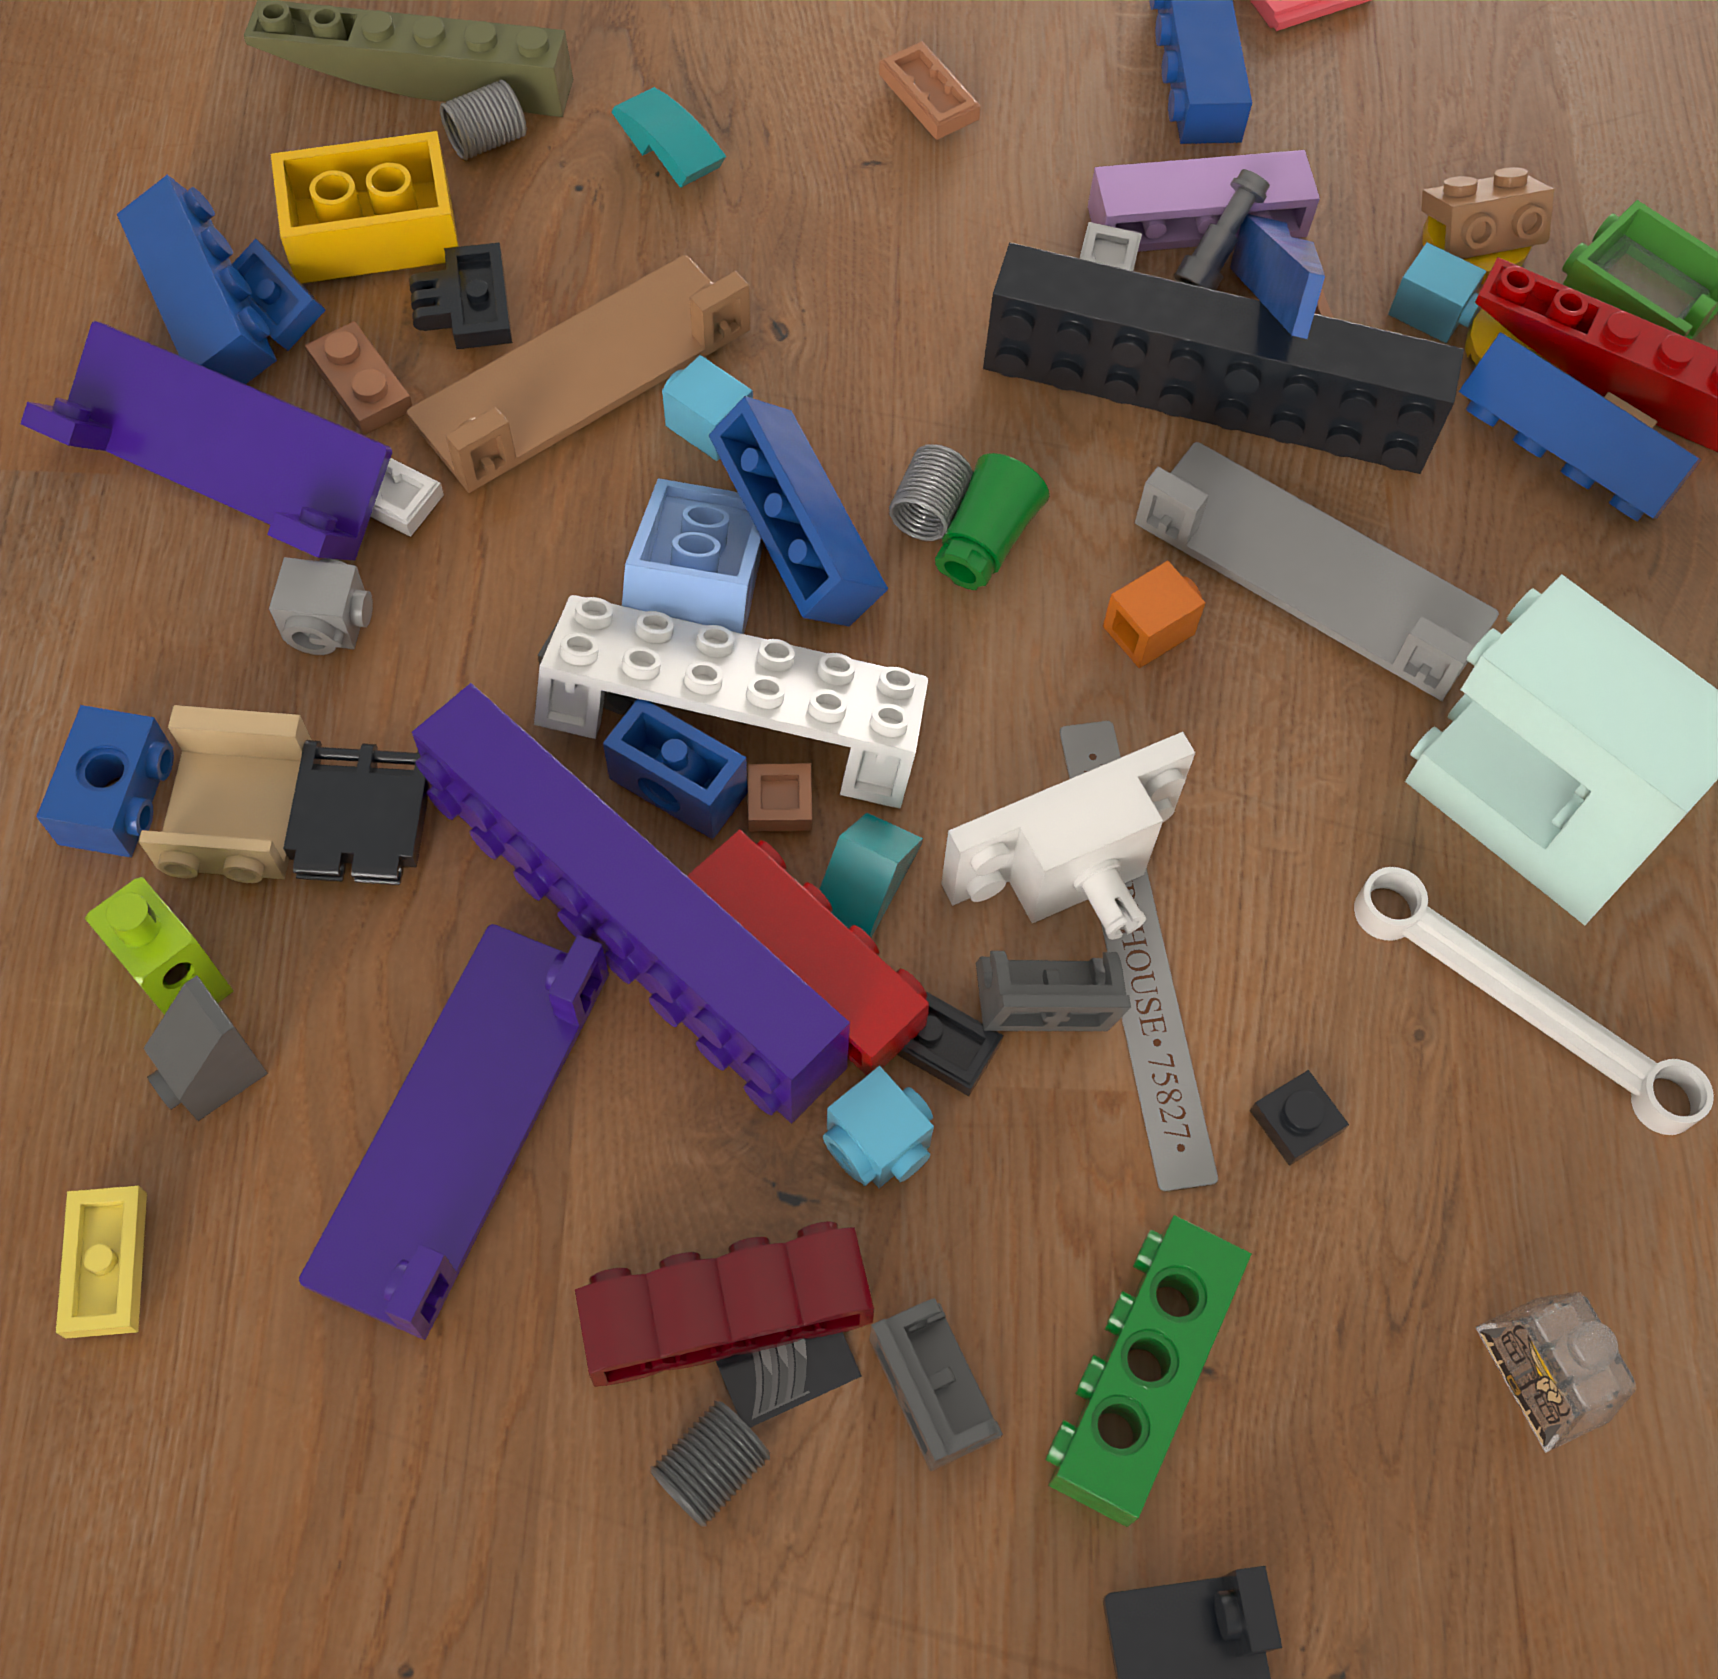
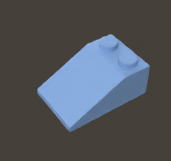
M658 478L625 563L622 606L646 612H662L672 618L707 626L718 625L730 631L744 634L764 542L738 492Z

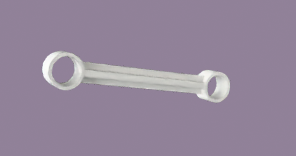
M1385 867L1375 871L1367 879L1356 897L1354 912L1359 925L1368 934L1388 941L1398 940L1403 937L1408 938L1631 1092L1633 1110L1646 1127L1660 1134L1676 1135L1686 1131L1709 1113L1714 1100L1713 1089L1707 1076L1698 1067L1680 1059H1668L1656 1063L1428 907L1426 888L1421 880L1410 871L1398 867ZM1384 888L1399 893L1407 901L1411 917L1397 920L1384 916L1373 905L1371 892L1375 889ZM1663 1078L1678 1084L1689 1098L1690 1115L1678 1116L1664 1109L1655 1097L1653 1091L1654 1080Z

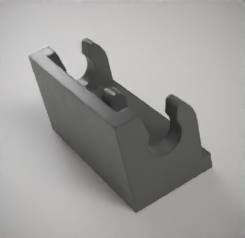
M990 951V957L981 956L975 963L984 1031H1109L1131 1008L1130 997L1126 995L1122 964L1117 952H1103V958H1091L1090 961L1008 960L1005 951Z
M935 1298L913 1306L886 1320L883 1319L872 1324L869 1338L930 1472L1001 1438L1003 1435L953 1335L940 1303H937Z

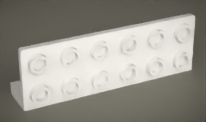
M571 595L568 598L540 664L534 725L595 739L601 725L605 691L851 747L840 795L901 809L916 753L928 678L911 673L904 668L884 667L858 661L840 653L819 652L793 646L779 639L767 640L733 632L718 625L707 626L672 618L662 612H646L611 604L597 597L585 598Z

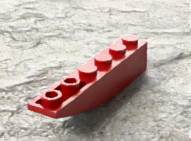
M1497 257L1475 301L1479 307L1528 347L1598 394L1605 397L1610 392L1655 419L1657 426L1718 452L1717 350Z

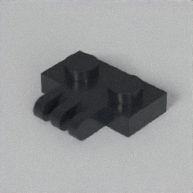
M500 242L444 248L446 270L420 272L410 276L411 307L414 310L412 319L413 326L416 329L430 331L452 328L456 350L513 343Z

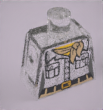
M1580 1291L1536 1298L1475 1327L1545 1453L1609 1423L1637 1390L1635 1379L1618 1351V1341L1615 1334L1610 1328L1602 1324L1589 1300Z

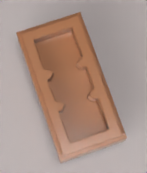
M923 41L880 60L879 75L936 140L979 120L980 104Z

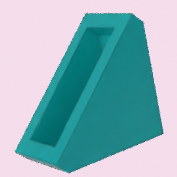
M865 813L839 836L819 890L825 895L832 906L833 911L831 913L847 928L856 925L872 938L923 843V838L874 815Z

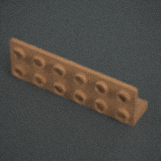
M682 255L410 407L407 410L409 421L467 492L471 493L666 380L677 370L685 369L699 355L705 357L750 331L749 284L737 271L716 282H712L687 255Z

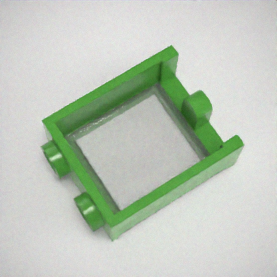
M1636 200L1621 216H1617L1614 213L1609 215L1595 233L1592 243L1589 246L1583 242L1580 243L1562 267V271L1567 274L1563 285L1691 340L1718 315V252L1639 200Z

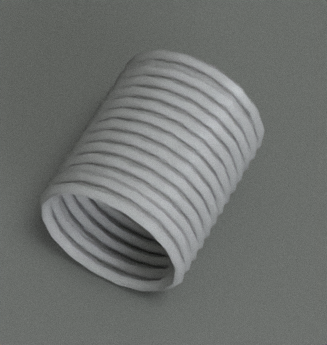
M502 79L499 82H493L491 85L488 84L486 87L483 86L448 100L446 103L443 102L440 105L441 120L446 134L458 156L464 160L526 135V121L520 103L510 85Z
M927 444L919 447L914 453L911 463L889 506V515L894 524L902 532L920 540L935 541L942 539L968 489L973 474L969 462L960 453L943 445Z

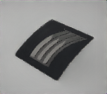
M843 1332L823 1337L806 1338L788 1345L753 1353L735 1354L716 1361L737 1414L749 1428L862 1377Z

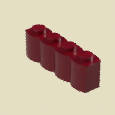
M819 1222L800 1229L797 1232L798 1238L786 1243L770 1244L767 1237H752L733 1243L728 1248L729 1253L718 1258L701 1259L699 1253L685 1252L661 1260L659 1263L660 1269L647 1274L632 1275L631 1270L628 1268H612L592 1275L589 1278L590 1284L575 1289L588 1372L594 1387L625 1383L666 1370L699 1366L735 1354L753 1353L788 1345L806 1338L847 1332L873 1323L874 1306L855 1227L838 1229L836 1222Z

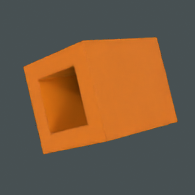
M1167 560L1111 594L1103 627L1140 669L1195 635L1206 602L1202 599L1196 584L1190 578L1182 576Z

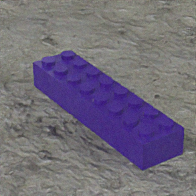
M472 683L467 685L412 731L420 754V758L416 760V765L431 784V788L427 790V795L437 809L450 820L459 815L472 827L469 833L486 855L493 860L502 855L516 868L513 871L514 877L528 894L536 900L546 896L560 909L557 913L559 919L575 937L577 935L585 938L590 937L595 942L601 943L609 968L625 983L630 984L636 979L652 994L649 997L652 1007L670 1025L677 1027L682 1022L699 1038L696 1041V1045L700 1052L716 1068L724 1071L730 1066L747 1082L743 1086L746 1094L762 1111L768 1115H773L778 1111L792 1124L847 1069L850 1022Z

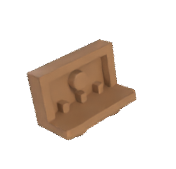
M1502 168L1496 170L1494 177L1477 180L1467 176L1451 177L1444 181V186L1423 189L1421 211L1446 225L1445 251L1461 259L1547 243L1550 239L1554 188L1529 176L1526 169Z

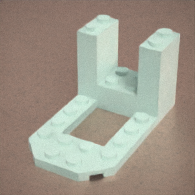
M1561 574L1542 594L1532 588L1522 597L1508 615L1506 620L1512 625L1503 634L1492 628L1476 644L1466 659L1474 665V668L1461 688V691L1465 694L1447 716L1453 722L1443 732L1435 726L1432 727L1417 743L1410 753L1417 760V763L1405 782L1583 925H1586L1718 780V689Z

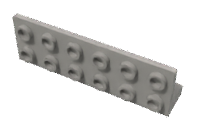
M1193 443L1171 473L1157 467L1145 482L1135 520L1136 525L1440 701H1443L1467 665L1468 661L1466 659L1470 652L1490 630L1499 615L1495 608L1202 443Z

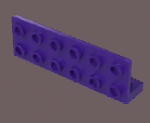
M97 321L92 322L68 400L55 398L53 406L27 402L20 423L68 446L109 452L270 524L268 536L315 557L327 559L356 560L392 455L391 447Z
M491 924L487 927L300 1274L299 1282L304 1288L426 1340L609 976L601 943L577 935L569 952L565 953L498 925Z

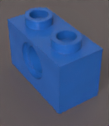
M637 699L603 742L610 780L712 840L748 793L745 756L649 701Z
M80 705L36 816L58 845L132 858L141 831H149L151 827L154 796L160 780L164 781L168 778L174 760L173 747L155 717ZM121 777L115 784L104 788L109 781Z

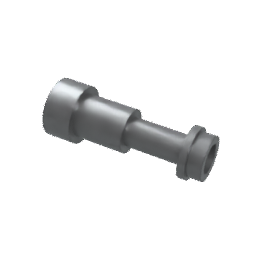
M1242 169L1238 177L1233 178L1230 185L1235 190V193L1217 224L1209 225L1192 256L1186 255L1174 274L1177 281L1211 290L1217 289L1223 279L1220 271L1238 242V238L1235 236L1254 202L1264 203L1267 198L1266 192L1270 184L1264 178L1246 169Z

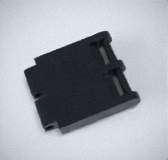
M305 741L283 847L288 859L294 860L293 873H297L296 879L342 882L346 864L352 863L351 876L354 877V882L401 884L404 867H417L428 803L427 790L430 789L431 785L416 765V760L420 758L418 750L417 753L380 751L377 744L363 743L360 749L322 747L321 741ZM321 760L358 762L357 767L321 765ZM377 763L415 765L414 770L377 768Z

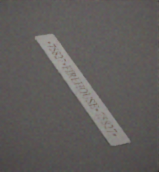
M1110 721L1070 725L1060 728V737L1070 779L1121 758L1114 726ZM1146 868L1144 875L1125 883L1138 908L1146 917L1144 924L1128 935L1124 927H1121L1122 937L1113 940L1108 939L1102 923L1101 925L1107 952H1117L1120 957L1126 995L1130 997L1131 1008L1122 1016L1158 1186L1162 1191H1171L1215 1184L1218 1181V1175Z

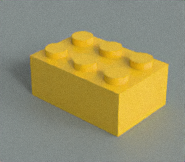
M437 131L271 154L280 238L292 274L301 284L446 263L444 248L459 247L449 183Z

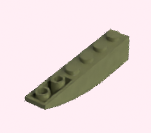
M257 0L244 33L247 45L295 64L356 84L418 99L446 102L483 86L486 87L488 84L491 85L493 82H499L502 79L514 91L523 112L563 117L574 80L565 30L280 0Z

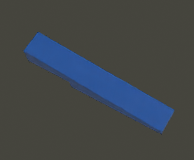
M1247 214L1239 230L1238 242L1235 245L1230 269L1292 336L1307 339L1325 279V273L1314 242L1291 237L1287 222Z

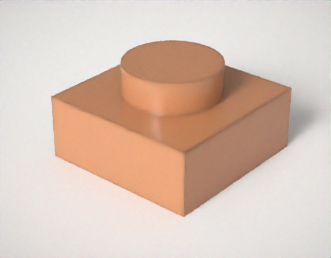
M811 763L748 764L749 832L812 831Z

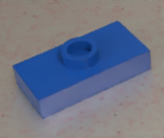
M256 238L232 263L233 268L243 276L252 291V294L247 297L251 307L264 319L270 329V336L274 341L287 351L326 311L280 260Z

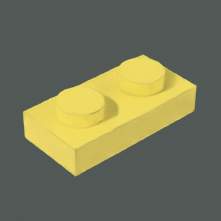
M140 1186L67 1191L56 1333L65 1339L136 1333L139 1330L147 1193Z

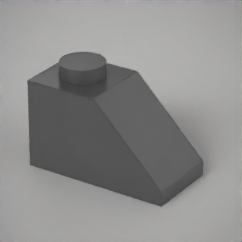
M195 976L183 985L143 1048L158 1069L147 1076L158 1095L170 1110L182 1103L197 1121L268 1074L198 976Z

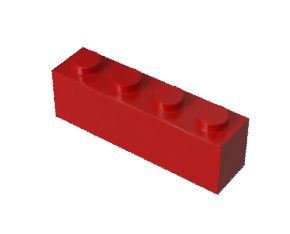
M739 829L689 873L687 877L850 1022L848 1059L866 1076L878 1066H881L883 1069L927 1025L929 1002L926 1000L927 993L924 987L908 971L900 968L895 972L878 956L880 952L877 945L864 930L856 925L847 928L831 913L833 909L830 902L817 887L809 882L801 886L785 871L787 867L784 860L770 844L763 840L756 844Z

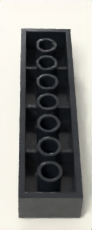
M1009 242L992 295L983 369L997 372L1007 377H1018L1051 385L1061 390H1072L1109 399L1119 404H1130L1163 412L1173 417H1184L1201 421L1227 430H1238L1255 434L1281 443H1292L1329 452L1339 457L1363 460L1383 465L1393 470H1404L1421 474L1454 405L1464 349L1314 314L1308 338L1292 336L1258 300Z

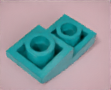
M655 87L614 106L611 112L642 156L654 151L680 188L720 168L726 158L724 152L703 126L678 102Z

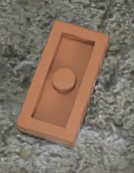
M355 321L304 345L309 360L363 435L407 414V410L413 406L408 392Z

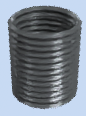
M714 1401V1406H709V1411H704V1417H699V1422H693V1427H688V1433H683V1438H678L677 1444H672V1449H667V1455H662L661 1460H656V1466H650V1472L700 1526H707V1521H712V1518H715V1512H720L721 1507H726V1501H731V1496L736 1495V1490H742V1484H747V1479H752V1473H757V1468L765 1466V1460H770V1452L737 1414L723 1402Z

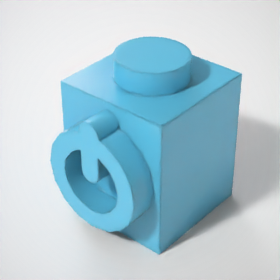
M878 1066L827 1108L826 1129L828 1131L822 1137L832 1156L854 1180L861 1182L864 1186L873 1181L880 1188L894 1176L900 1182L905 1181L916 1173L930 1158L931 1154L927 1151V1148L930 1147L934 1125L930 1122L933 1119V1114L926 1102L915 1090L906 1087L902 1091L882 1067Z

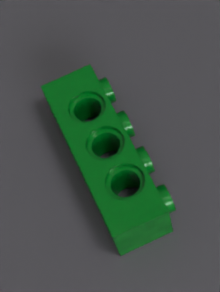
M1175 1215L1162 1234L1152 1229L1149 1230L1133 1264V1268L1144 1273L1134 1296L1124 1291L1121 1292L1104 1330L1116 1335L1105 1360L1094 1354L1092 1355L1076 1389L1075 1394L1087 1400L1077 1423L1073 1425L1065 1420L1062 1421L1046 1455L1045 1461L1057 1466L1048 1486L1125 1527L1130 1526L1139 1519L1252 1253ZM1162 1287H1171L1180 1291L1187 1300L1189 1307L1188 1315L1176 1317L1166 1313L1158 1304L1156 1290ZM1142 1349L1153 1354L1161 1367L1160 1380L1147 1382L1137 1378L1129 1368L1127 1361L1128 1352ZM1112 1413L1123 1417L1132 1429L1133 1440L1131 1447L1118 1449L1108 1445L1099 1434V1416Z

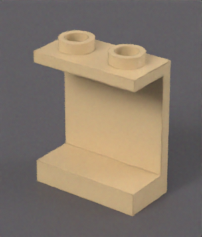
M174 705L168 728L181 748L182 754L162 832L142 830L139 838L140 845L158 870L173 877L194 878L198 873L222 874L231 880L242 883H258L262 878L285 879L289 859L283 847L303 746L306 740H311L301 716L296 714Z

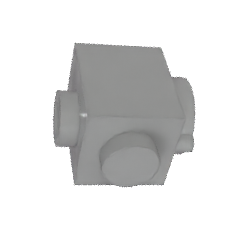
M284 557L269 610L283 641L304 653L326 655L332 653L336 647L355 649L360 627H367L370 623L373 599L371 592L365 591L357 566L347 565L336 559L313 561Z

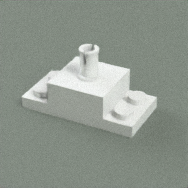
M1180 732L949 830L941 885L952 906L969 898L973 902L989 899L999 893L1005 887L1006 882H1010L1032 924L1085 900H1089L1105 928L1108 939L1121 938L1123 935L1120 930L1121 927H1124L1127 935L1144 924L1146 917L1138 908L1125 883L1144 875L1162 823L1175 812V807L1195 755V751L1184 733Z

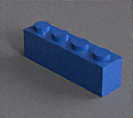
M1149 0L1151 10H1158L1155 28L1157 46H1164L1162 80L1164 84L1170 83L1171 86L1168 99V116L1170 122H1177L1180 144L1242 143L1252 106V98L1233 0Z
M167 174L117 213L121 226L179 356L244 384H247L277 361L267 340V337L271 334L270 329L260 314L251 307L247 297L252 294V291L243 276L233 268L229 259L233 255V250L224 236L214 227L211 218L215 216V212L208 200L196 188L191 187L189 190H186Z
M1501 332L1458 391L1471 400L1465 408L1469 413L1492 427L1496 425L1499 419L1518 430L1512 439L1515 443L1539 458H1542L1544 453L1549 450L1566 462L1560 472L1588 490L1596 481L1615 494L1608 503L1637 522L1644 513L1651 518H1658L1701 462V459Z
M744 396L708 436L802 617L850 627L888 590V587L792 410Z

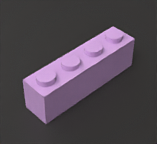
M1305 150L1095 167L1088 210L1092 223L1142 233L1138 251L1198 246L1209 225L1217 224L1235 193L1230 183L1233 178L1238 177L1242 169L1258 174L1270 184L1264 203L1254 202L1248 214L1287 222L1291 237L1301 238L1308 236L1320 198ZM1240 228L1238 229V231H1237V233H1236V235H1235L1237 238H1238V234H1239Z

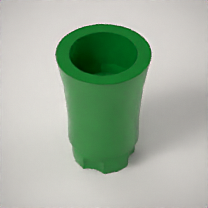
M989 453L979 457L965 496L942 538L943 546L935 557V565L939 572L949 577L954 584L965 589L977 590L980 586H986L992 574L999 571L1011 548L1027 525L1048 502L1050 497L1049 489L1041 476L1025 463L1007 455Z

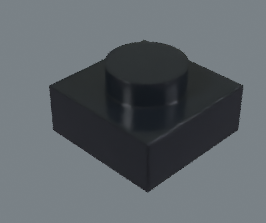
M1309 1070L1258 1100L1250 1109L1252 1115L1289 1166L1340 1135L1349 1126L1346 1119Z

